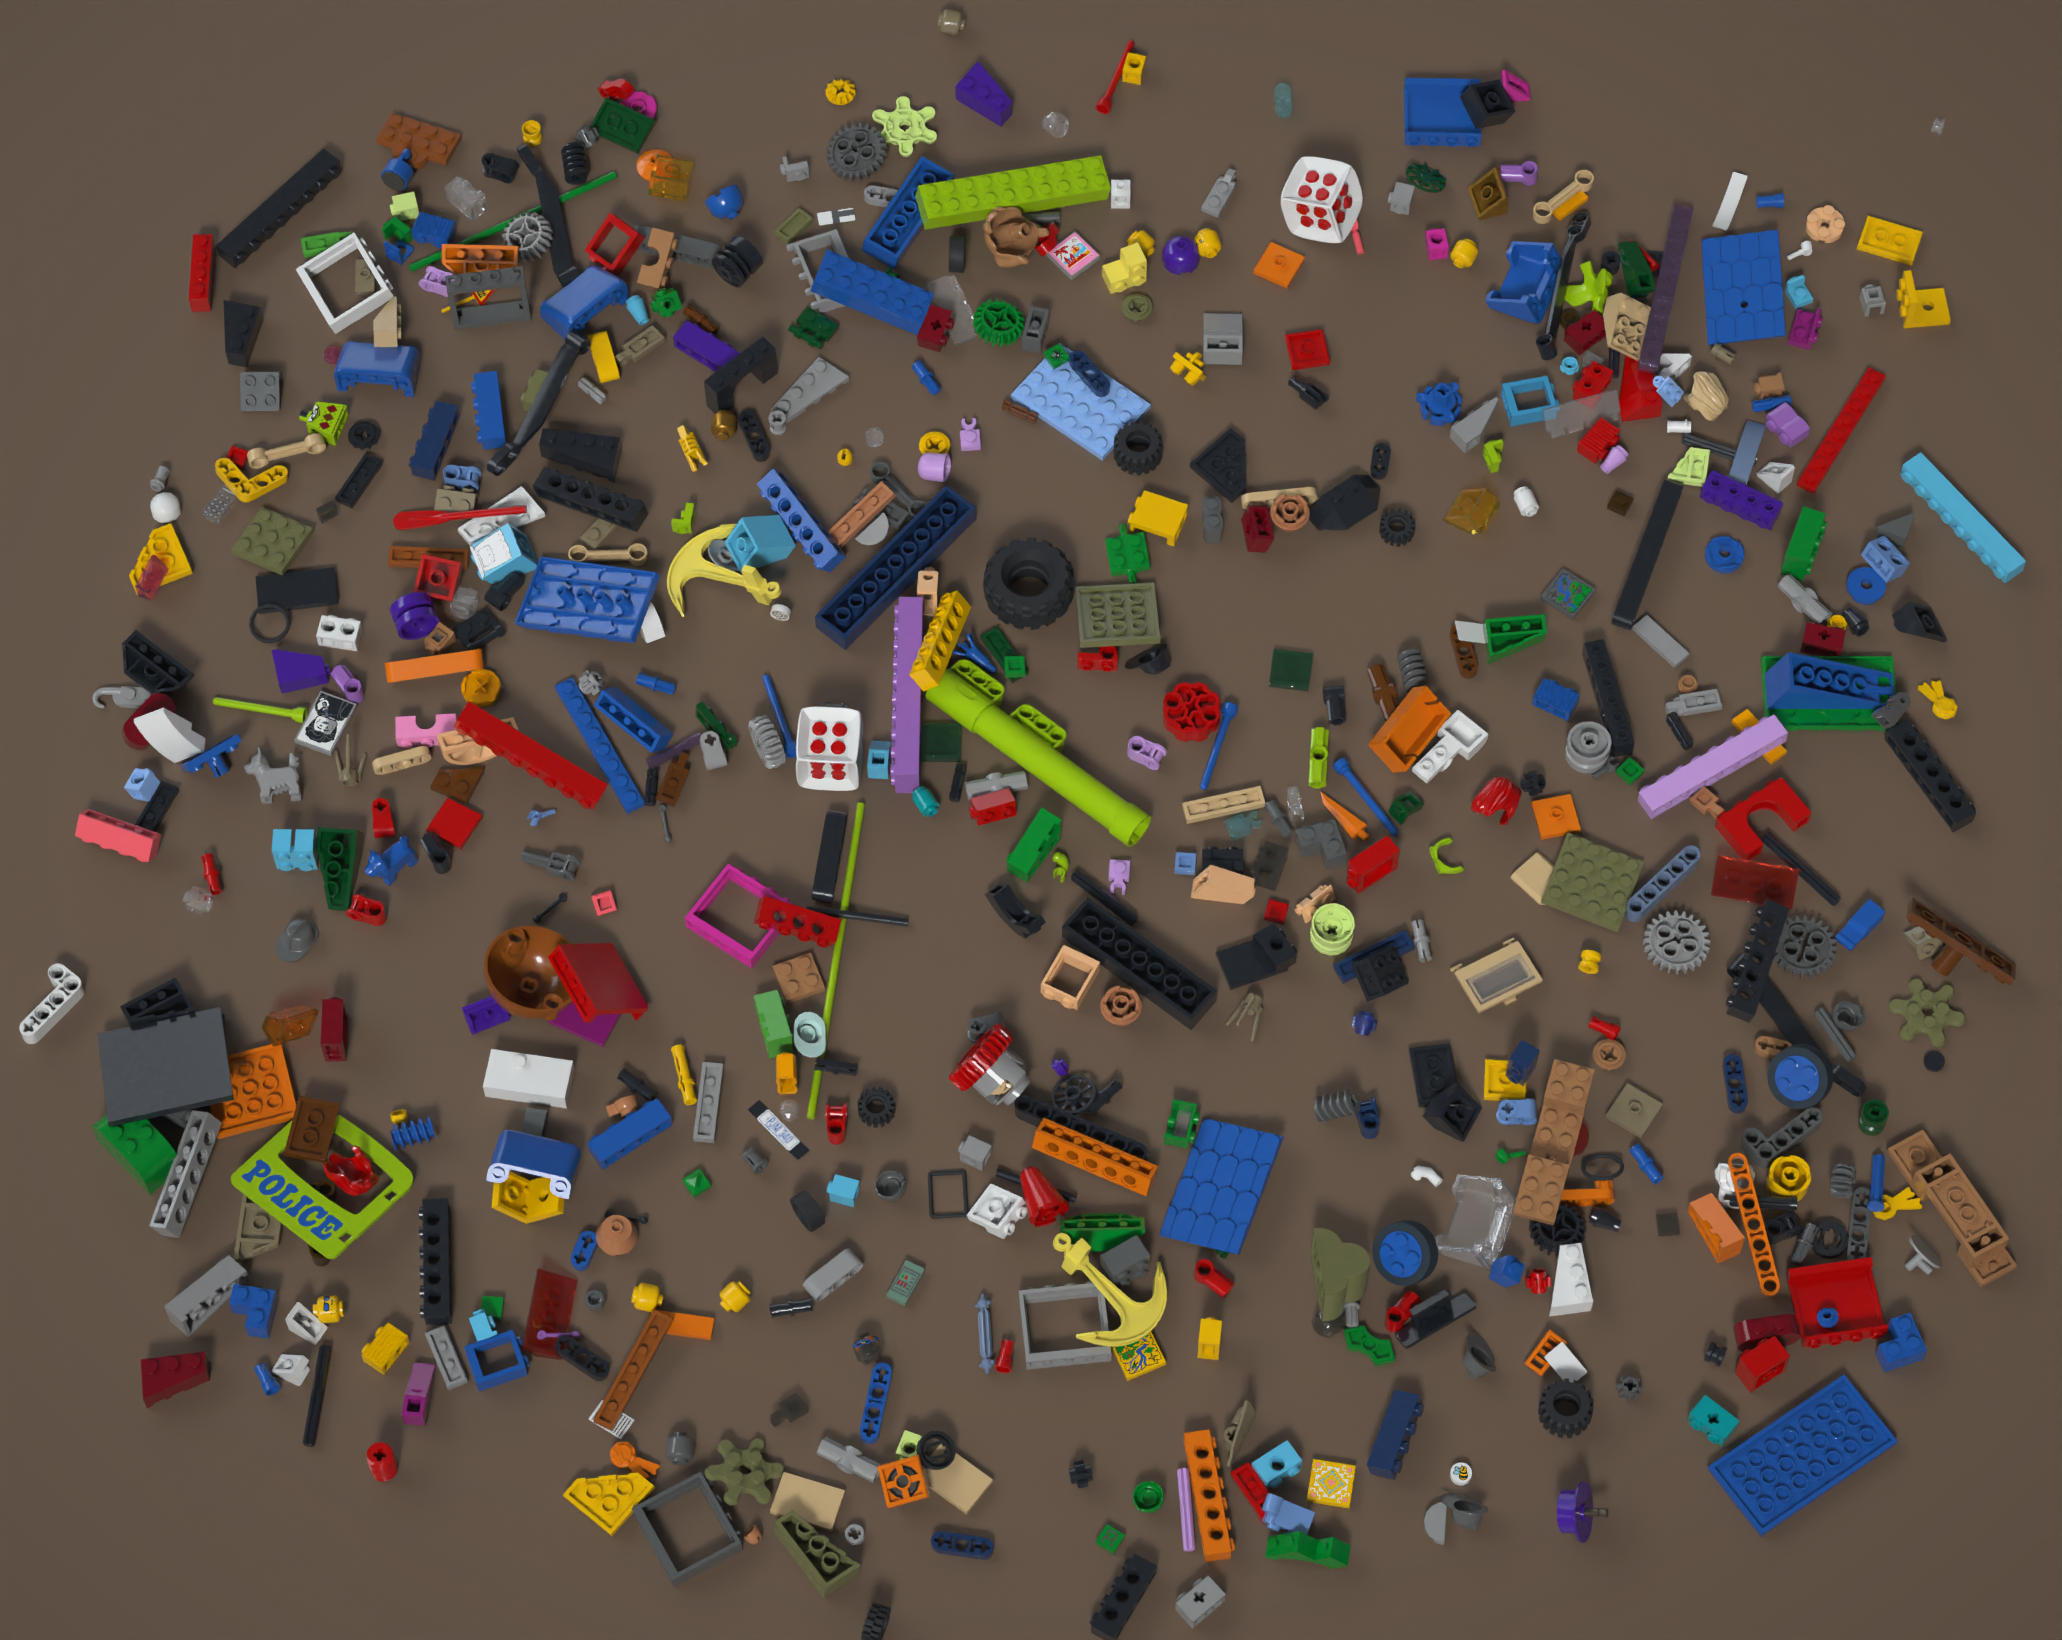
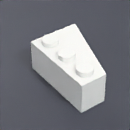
M1581 1243L1560 1246L1549 1317L1591 1311L1593 1298Z

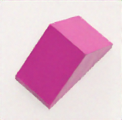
M1503 70L1501 73V83L1510 101H1529L1531 99L1529 83L1507 70Z

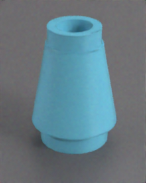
M635 295L626 300V308L638 324H646L649 318L644 299L640 298L639 295Z

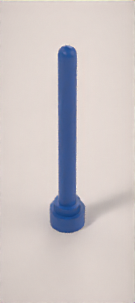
M765 674L762 680L785 742L783 747L785 757L794 758L796 757V743L791 738L770 676Z
M1225 702L1221 710L1223 719L1200 783L1202 790L1208 788L1229 723L1236 717L1239 707L1233 703Z
M1345 757L1339 759L1333 765V769L1337 774L1344 775L1390 834L1397 836L1399 833L1398 829L1350 771L1351 767Z

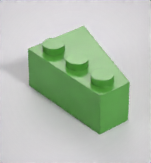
M778 990L754 995V1004L769 1059L783 1052L793 1053V1045H795L794 1034L789 1029L791 1026L789 1015L784 1013V1008H786L784 997L779 996Z

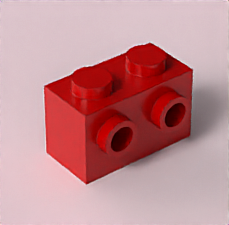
M1592 361L1589 367L1586 366L1584 368L1581 380H1576L1572 388V391H1574L1573 399L1594 409L1612 382L1614 371Z

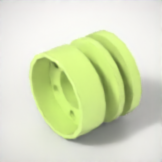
M1336 903L1319 907L1313 915L1310 929L1311 943L1316 950L1322 954L1333 956L1339 955L1349 948L1355 928L1354 917L1350 910Z

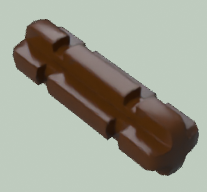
M1005 399L1002 404V410L1006 412L1011 411V414L1024 420L1028 419L1027 421L1034 424L1038 420L1037 412L1032 410L1030 412L1028 408L1017 403L1013 404L1012 401Z

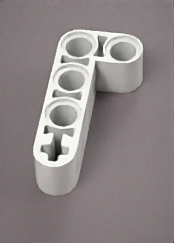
M57 963L50 966L48 976L55 989L20 1024L21 1035L28 1044H35L40 1041L84 996L85 991L80 978L62 964ZM63 974L60 978H55L57 975ZM78 986L76 989L70 990L71 987ZM63 1000L61 1004H55L57 1001ZM49 1015L46 1019H41L42 1016Z

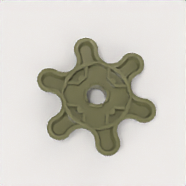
M1913 979L1908 985L1911 998L1909 1000L1893 999L1888 1005L1892 1013L1900 1014L1906 1019V1025L1900 1029L1899 1035L1903 1040L1910 1041L1916 1034L1924 1033L1929 1036L1930 1042L1934 1047H1942L1946 1042L1943 1034L1944 1027L1948 1025L1961 1027L1966 1021L1963 1013L1953 1011L1948 1006L1949 1000L1954 997V989L1950 985H1944L1938 992H1931L1924 988V984L1920 979ZM1931 1008L1933 1014L1930 1016L1924 1015L1922 1009Z
M759 1438L752 1440L748 1449L745 1450L735 1448L730 1440H722L718 1444L717 1450L723 1456L724 1462L720 1465L708 1466L705 1469V1477L710 1481L721 1480L727 1485V1491L723 1498L728 1505H736L740 1497L746 1493L753 1495L761 1504L769 1503L772 1495L765 1486V1483L771 1478H781L784 1473L783 1466L780 1463H768L763 1460L762 1453L765 1450V1444ZM745 1466L751 1473L747 1475L742 1474L739 1469Z

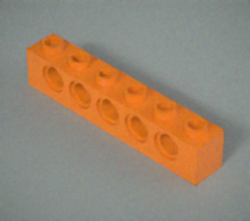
M1043 1118L1035 1131L1032 1148L1144 1196L1148 1195L1154 1185L1158 1166L1046 1118Z
M1210 1429L1184 1433L1183 1441L1205 1562L1230 1559L1231 1551H1235L1233 1538H1229L1228 1530H1231L1229 1517L1225 1518L1224 1510H1227L1226 1497H1222L1220 1491L1224 1489L1222 1476L1218 1477L1217 1469H1220L1218 1456L1214 1457L1213 1449H1216L1215 1436L1210 1435ZM1205 1452L1208 1456L1200 1458L1197 1456V1453ZM1202 1472H1209L1211 1476L1203 1478L1200 1474ZM1212 1492L1215 1496L1213 1498H1206L1204 1494ZM1214 1512L1218 1514V1517L1211 1519L1208 1517V1514ZM1213 1533H1220L1222 1538L1214 1539L1211 1535Z

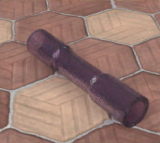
M697 732L677 745L646 759L648 767L652 769L657 768L681 754V752L689 751L700 745L701 734Z

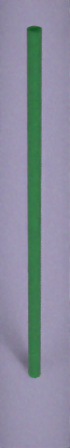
M612 171L560 195V204L616 179V173ZM541 205L522 214L526 215L527 212L540 214L542 213ZM514 217L456 244L472 245L503 231L504 228L509 227L508 222L514 221ZM442 250L410 264L411 272L442 259Z

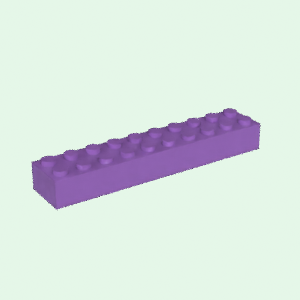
M899 597V604H895L891 730V785H895V793H913L914 790L920 787L922 689L909 674L913 667L912 664L918 655V650L923 643V597Z

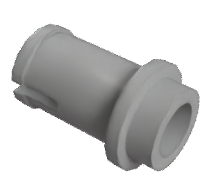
M158 467L154 479L150 481L152 490L160 492L165 488L164 483L170 474V470L167 467Z

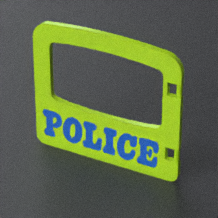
M339 1114L334 1133L353 1146H359L367 1157L393 1179V1182L360 1213L352 1214L323 1196L294 1173L279 1158V1155L285 1150L292 1121L231 1175V1184L328 1259H335L342 1254L355 1239L357 1240L382 1217L395 1202L408 1193L413 1185L412 1173L402 1162L376 1140ZM393 1191L396 1195L389 1201L385 1197ZM346 1233L351 1235L345 1242L340 1240Z

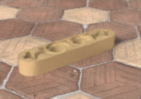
M1314 487L1246 493L1241 497L1242 507L1245 510L1249 506L1271 508L1275 500L1283 494H1286V496L1299 495L1306 501L1307 505L1313 504L1318 501L1317 489Z

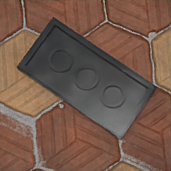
M335 567L284 573L283 576L273 574L255 577L258 607L264 604H276L283 607L285 611L338 605ZM265 608L259 614L281 611L276 608Z

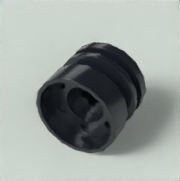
M734 236L725 245V249H721L712 258V265L725 282L740 288L750 278V274H754L763 265V259L759 251L748 240L740 236Z

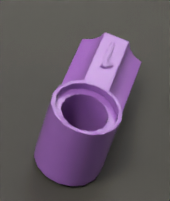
M1526 161L1522 165L1501 164L1500 176L1502 182H1522L1527 186L1534 185L1538 179V166L1533 161Z
M345 665L335 667L330 675L346 695L347 700L356 704L362 702L364 692L360 681L355 679Z

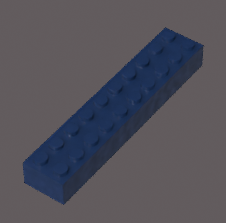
M946 485L815 615L816 628L846 650L918 578V572L929 567L976 520V507Z

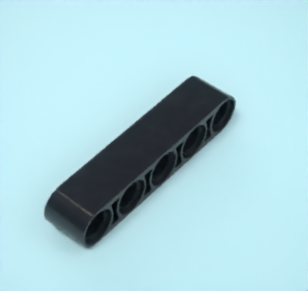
M827 810L812 889V900L833 902L847 826V812Z

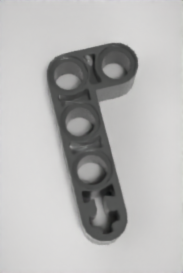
M1810 1107L1768 1139L1758 1129L1748 1128L1743 1133L1741 1148L1757 1166L1768 1168L1777 1158L1785 1156L1818 1131L1823 1114L1818 1108ZM1792 1130H1799L1801 1134H1795ZM1747 1138H1752L1756 1142L1751 1143L1747 1141ZM1781 1141L1785 1143V1146H1780L1776 1142ZM1762 1153H1766V1154H1768L1770 1157H1769V1158H1764V1157L1761 1156V1154H1762Z

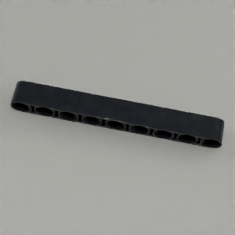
M1664 479L1616 607L1612 625L1631 630L1679 502L1683 484Z

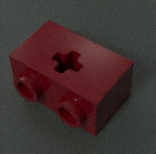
M930 304L917 336L918 346L940 352L942 346H946L948 331L952 330L955 324L952 311Z
M1596 310L1589 314H1584L1578 322L1570 324L1565 329L1564 341L1580 356L1606 337L1604 318Z
M1249 506L1241 519L1247 551L1266 553L1274 541L1268 507Z
M1807 622L1800 652L1816 656H1841L1846 630H1841L1838 627L1823 626L1816 622Z

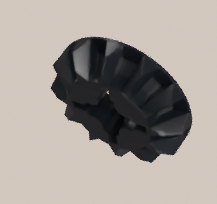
M370 422L356 423L348 432L349 443L354 448H360L362 451L364 448L371 449L374 444L377 445V440L380 438L378 428ZM364 431H365L366 434H367V437H365V440L362 441V440H361V436H363Z

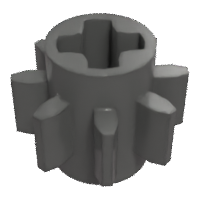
M586 125L576 131L578 136L574 139L576 142L582 143L585 148L598 142L596 137L599 136V133L595 127L590 128L589 125Z
M1632 1374L1628 1378L1621 1377V1384L1616 1385V1390L1620 1391L1618 1398L1623 1397L1627 1403L1633 1398L1638 1400V1393L1643 1391V1387L1638 1386L1640 1378L1636 1380L1632 1377Z

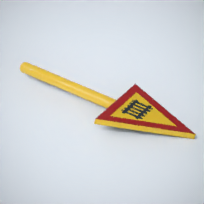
M496 289L471 292L472 296L457 302L456 307L473 299H476L479 306H483ZM450 306L442 309L441 312L444 313L449 311Z

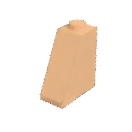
M1210 865L1193 879L1191 898L1244 904L1249 899H1252L1255 894V879Z

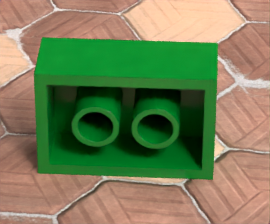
M1803 506L1785 554L1781 570L1782 575L1791 574L1795 579L1804 581L1806 574L1810 575L1828 523L1824 521L1826 513Z

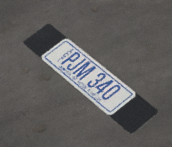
M760 1100L748 1109L797 1160L809 1152Z

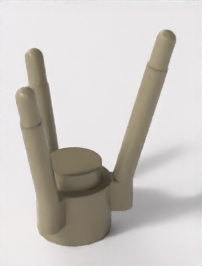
M347 734L346 767L343 770L338 750H335L334 754L339 773V782L344 786L351 787L357 785V781H361V774L367 754H363L358 771H356V768L351 766L350 734Z
M1249 993L1226 1022V1026H1229L1242 1009L1243 1012L1236 1026H1240L1246 1014L1254 1015L1256 1013L1251 1035L1252 1042L1255 1041L1260 1015L1263 1011L1261 997Z

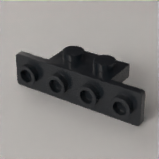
M1444 1289L1410 1309L1412 1324L1396 1332L1395 1337L1405 1349H1408L1475 1310L1476 1304L1466 1293L1450 1300V1295Z

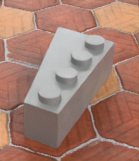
M229 1255L219 1260L212 1269L164 1306L171 1323L189 1338L231 1297L234 1284L243 1285L249 1279L247 1271Z

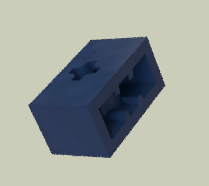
M1521 1040L1509 1058L1505 1076L1511 1082L1524 1086L1536 1068L1540 1050Z

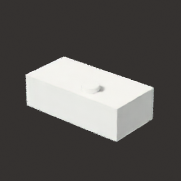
M491 1049L483 1083L485 1097L567 1108L575 1073L573 1061Z

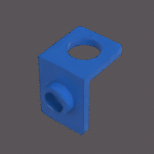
M400 240L395 245L387 241L383 243L386 257L400 265L414 251L413 247ZM400 247L407 250L404 255H401Z

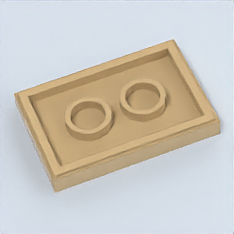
M940 1444L930 1458L945 1454L944 1451L947 1450V1447H943ZM957 1453L953 1462L944 1469L932 1470L924 1467L927 1472L926 1478L929 1481L928 1487L966 1515L993 1483L992 1478ZM945 1458L934 1460L932 1462L941 1463L945 1460Z
M784 1472L771 1506L770 1514L782 1517L793 1510L811 1526L832 1532L845 1496V1490Z

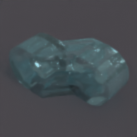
M1280 83L1274 88L1275 112L1281 119L1288 118L1292 114L1291 89L1286 83Z

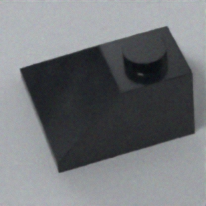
M1909 602L1892 614L1895 621L1894 626L1899 632L1940 642L1947 641L1931 607Z
M1454 1083L1430 1101L1422 1117L1434 1129L1464 1142L1482 1107L1458 1083Z

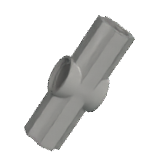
M1791 574L1786 575L1778 583V588L1791 599L1793 607L1799 613H1805L1814 622L1821 625L1826 624L1832 616V613L1818 601L1816 593L1809 587H1803Z
M1024 771L1006 775L996 772L989 774L985 779L965 782L967 798L970 800V798L1007 788L1011 792L1028 789V784Z
M827 1437L822 1439L817 1455L835 1463L845 1473H854L872 1483L879 1477L877 1466H880V1464L863 1456L858 1449L847 1445L845 1447Z

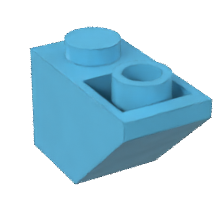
M871 741L867 765L868 778L888 779L892 742Z

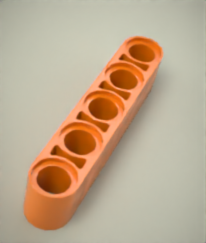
M482 649L384 663L387 683L484 669Z

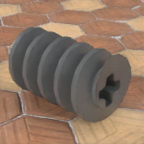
M1417 648L1408 649L1397 657L1404 690L1407 693L1413 687L1427 686L1429 688L1426 684L1428 682V678L1425 677L1426 671L1423 670L1425 665L1421 663L1423 661V657L1420 656L1421 650Z
M1346 1089L1344 1092L1338 1091L1337 1094L1331 1093L1330 1095L1324 1094L1322 1097L1316 1096L1314 1113L1318 1122L1329 1121L1338 1117L1342 1118L1345 1115L1358 1114L1361 1109L1358 1096L1353 1094L1350 1089Z

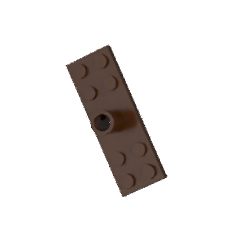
M1915 898L1910 900L1906 916L1909 923L1915 927L1920 926L1930 937L1938 938L1946 943L1931 964L1938 973L1949 976L1961 958L1965 956L1975 962L1982 971L1993 974L2000 983H2007L2008 985L2013 983L2015 980L2016 964Z

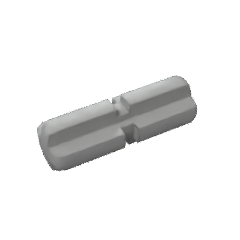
M582 377L578 381V387L587 394H591L590 396L599 404L606 401L607 395L598 387H594V384L586 377Z

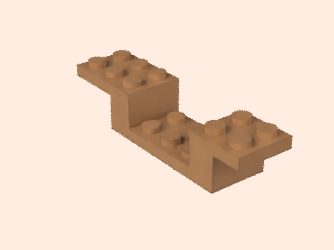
M1554 1059L1544 1095L1543 1107L1530 1155L1527 1158L1513 1215L1554 1225L1586 1110L1595 1069Z
M1924 1130L1888 1148L1887 1153L1918 1198H1920V1201L1923 1202L1930 1198L1961 1243L1957 1255L1980 1288L2016 1269L2017 1264L2005 1249L2009 1237L1951 1153L1942 1157Z

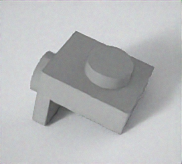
M786 156L782 157L783 164H780V171L782 176H786L787 182L801 181L809 178L807 161L788 165Z

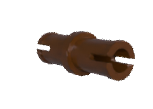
M691 304L683 310V314L695 324H698L705 332L716 335L719 331V327L707 319V315L701 314Z

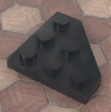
M1232 428L1190 463V468L1231 503L1246 490L1245 439Z

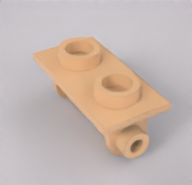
M1320 885L1318 889L1310 894L1312 900L1305 898L1296 905L1295 912L1299 916L1302 914L1305 923H1308L1313 918L1314 913L1319 907L1331 904L1336 900L1331 885Z

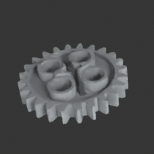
M1675 910L1673 916L1667 911L1666 917L1659 914L1658 920L1653 918L1652 925H1647V931L1644 932L1643 936L1645 938L1643 939V945H1645L1644 952L1649 953L1648 960L1654 958L1653 966L1658 963L1660 964V971L1666 967L1668 974L1672 969L1675 970L1676 975H1678L1681 969L1686 974L1688 968L1694 971L1695 965L1700 967L1701 960H1706V954L1709 953L1710 949L1708 947L1710 945V940H1708L1709 933L1704 932L1705 925L1699 927L1700 919L1694 922L1693 915L1687 918L1686 912H1683L1681 916H1678V912ZM1684 929L1688 933H1681L1679 930ZM1659 934H1666L1668 937L1663 938ZM1690 947L1694 951H1687L1685 948ZM1665 952H1672L1674 955L1669 956Z

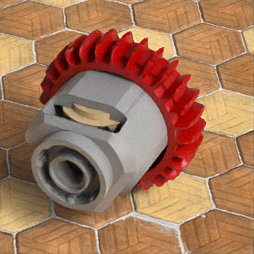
M995 1024L985 1032L965 1053L949 1075V1080L961 1091H966L973 1087L992 1105H999L1003 1101L1007 1106L1024 1091L1031 1078L1026 1075L1024 1061L1008 1047L1012 1042L1013 1036L1001 1024Z

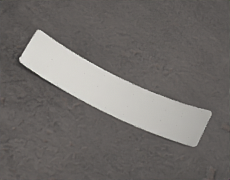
M1737 172L1732 173L1723 202L1712 225L1713 227L1723 230L1728 229L1745 186L1746 175Z

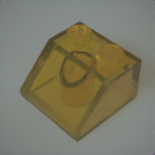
M657 155L650 176L648 195L686 202L694 161Z
M1488 488L1461 490L1443 518V521L1468 534L1483 533L1487 530L1488 524L1496 515L1501 503Z

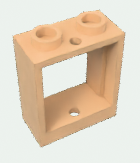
M1063 945L1041 983V993L1049 1000L1054 999L1061 1002L1068 1009L1078 1010L1100 972V962ZM1064 962L1089 974L1076 998L1051 986Z

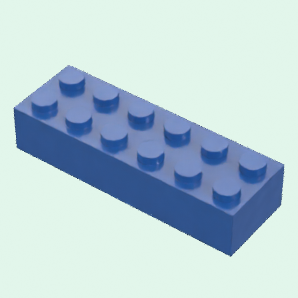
M922 156L864 239L862 251L895 270L924 228L915 197L918 185L954 180L955 175Z
M828 249L810 290L813 293L915 335L919 333L934 296L932 292Z

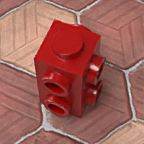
M1009 788L970 798L971 807L968 808L971 819H975L978 826L1016 816V803Z

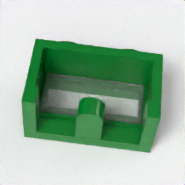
M1173 1099L1167 1131L1164 1134V1145L1188 1149L1189 1143H1194L1196 1131H1193L1194 1124L1198 1125L1200 1112H1197V1104Z

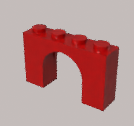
M1781 777L1776 781L1771 780L1761 791H1754L1747 800L1737 802L1733 809L1728 812L1723 811L1717 817L1715 828L1746 863L1759 855L1764 845L1748 825L1747 817L1757 810L1773 811L1794 832L1810 821L1812 812Z

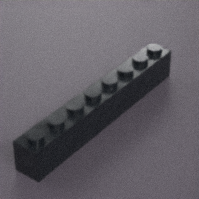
M323 148L216 245L219 257L234 268L244 263L250 254L257 251L261 244L270 239L280 227L285 226L293 215L298 214L305 204L310 203L316 194L323 191L327 184L340 175L342 172L340 160Z

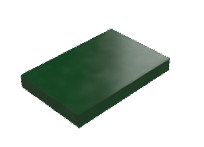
M606 97L590 128L595 127L599 137L639 154L656 121Z

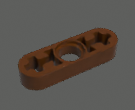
M1454 625L1450 630V640L1459 673L1462 677L1470 679L1476 676L1478 669L1473 646L1469 641L1459 642L1456 626ZM1464 647L1469 650V653L1461 655L1458 650ZM1466 661H1468L1469 668H1472L1471 671L1465 668Z

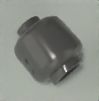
M675 1432L674 1436L669 1437L666 1441L667 1459L671 1460V1463L675 1465L688 1464V1461L694 1457V1440L688 1437L685 1432Z

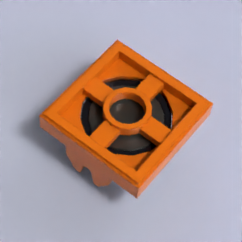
M920 1455L877 1466L888 1509L930 1497L927 1487L929 1486V1481L926 1478L927 1472L922 1467Z

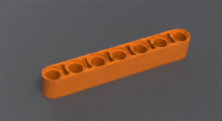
M1734 1153L1729 1157L1728 1169L1756 1276L1762 1294L1767 1297H1773L1778 1293L1780 1283L1748 1161L1743 1154ZM1738 1158L1743 1161L1744 1165L1742 1168L1736 1169L1732 1166L1731 1162ZM1745 1179L1748 1181L1749 1186L1746 1189H1741L1737 1186V1181ZM1746 1199L1754 1202V1207L1750 1210L1745 1209L1742 1205V1202ZM1750 1220H1757L1760 1227L1757 1230H1751L1748 1227V1222ZM1757 1240H1761L1765 1244V1248L1761 1251L1753 1247V1243ZM1761 1261H1768L1771 1268L1768 1271H1762L1758 1264ZM1768 1281L1776 1285V1289L1772 1292H1768L1764 1288V1284Z

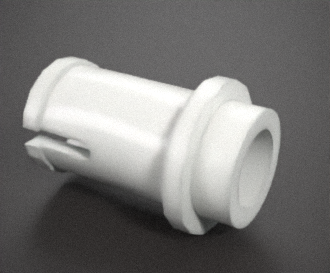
M1687 419L1685 421L1668 420L1667 433H1691V421H1687Z

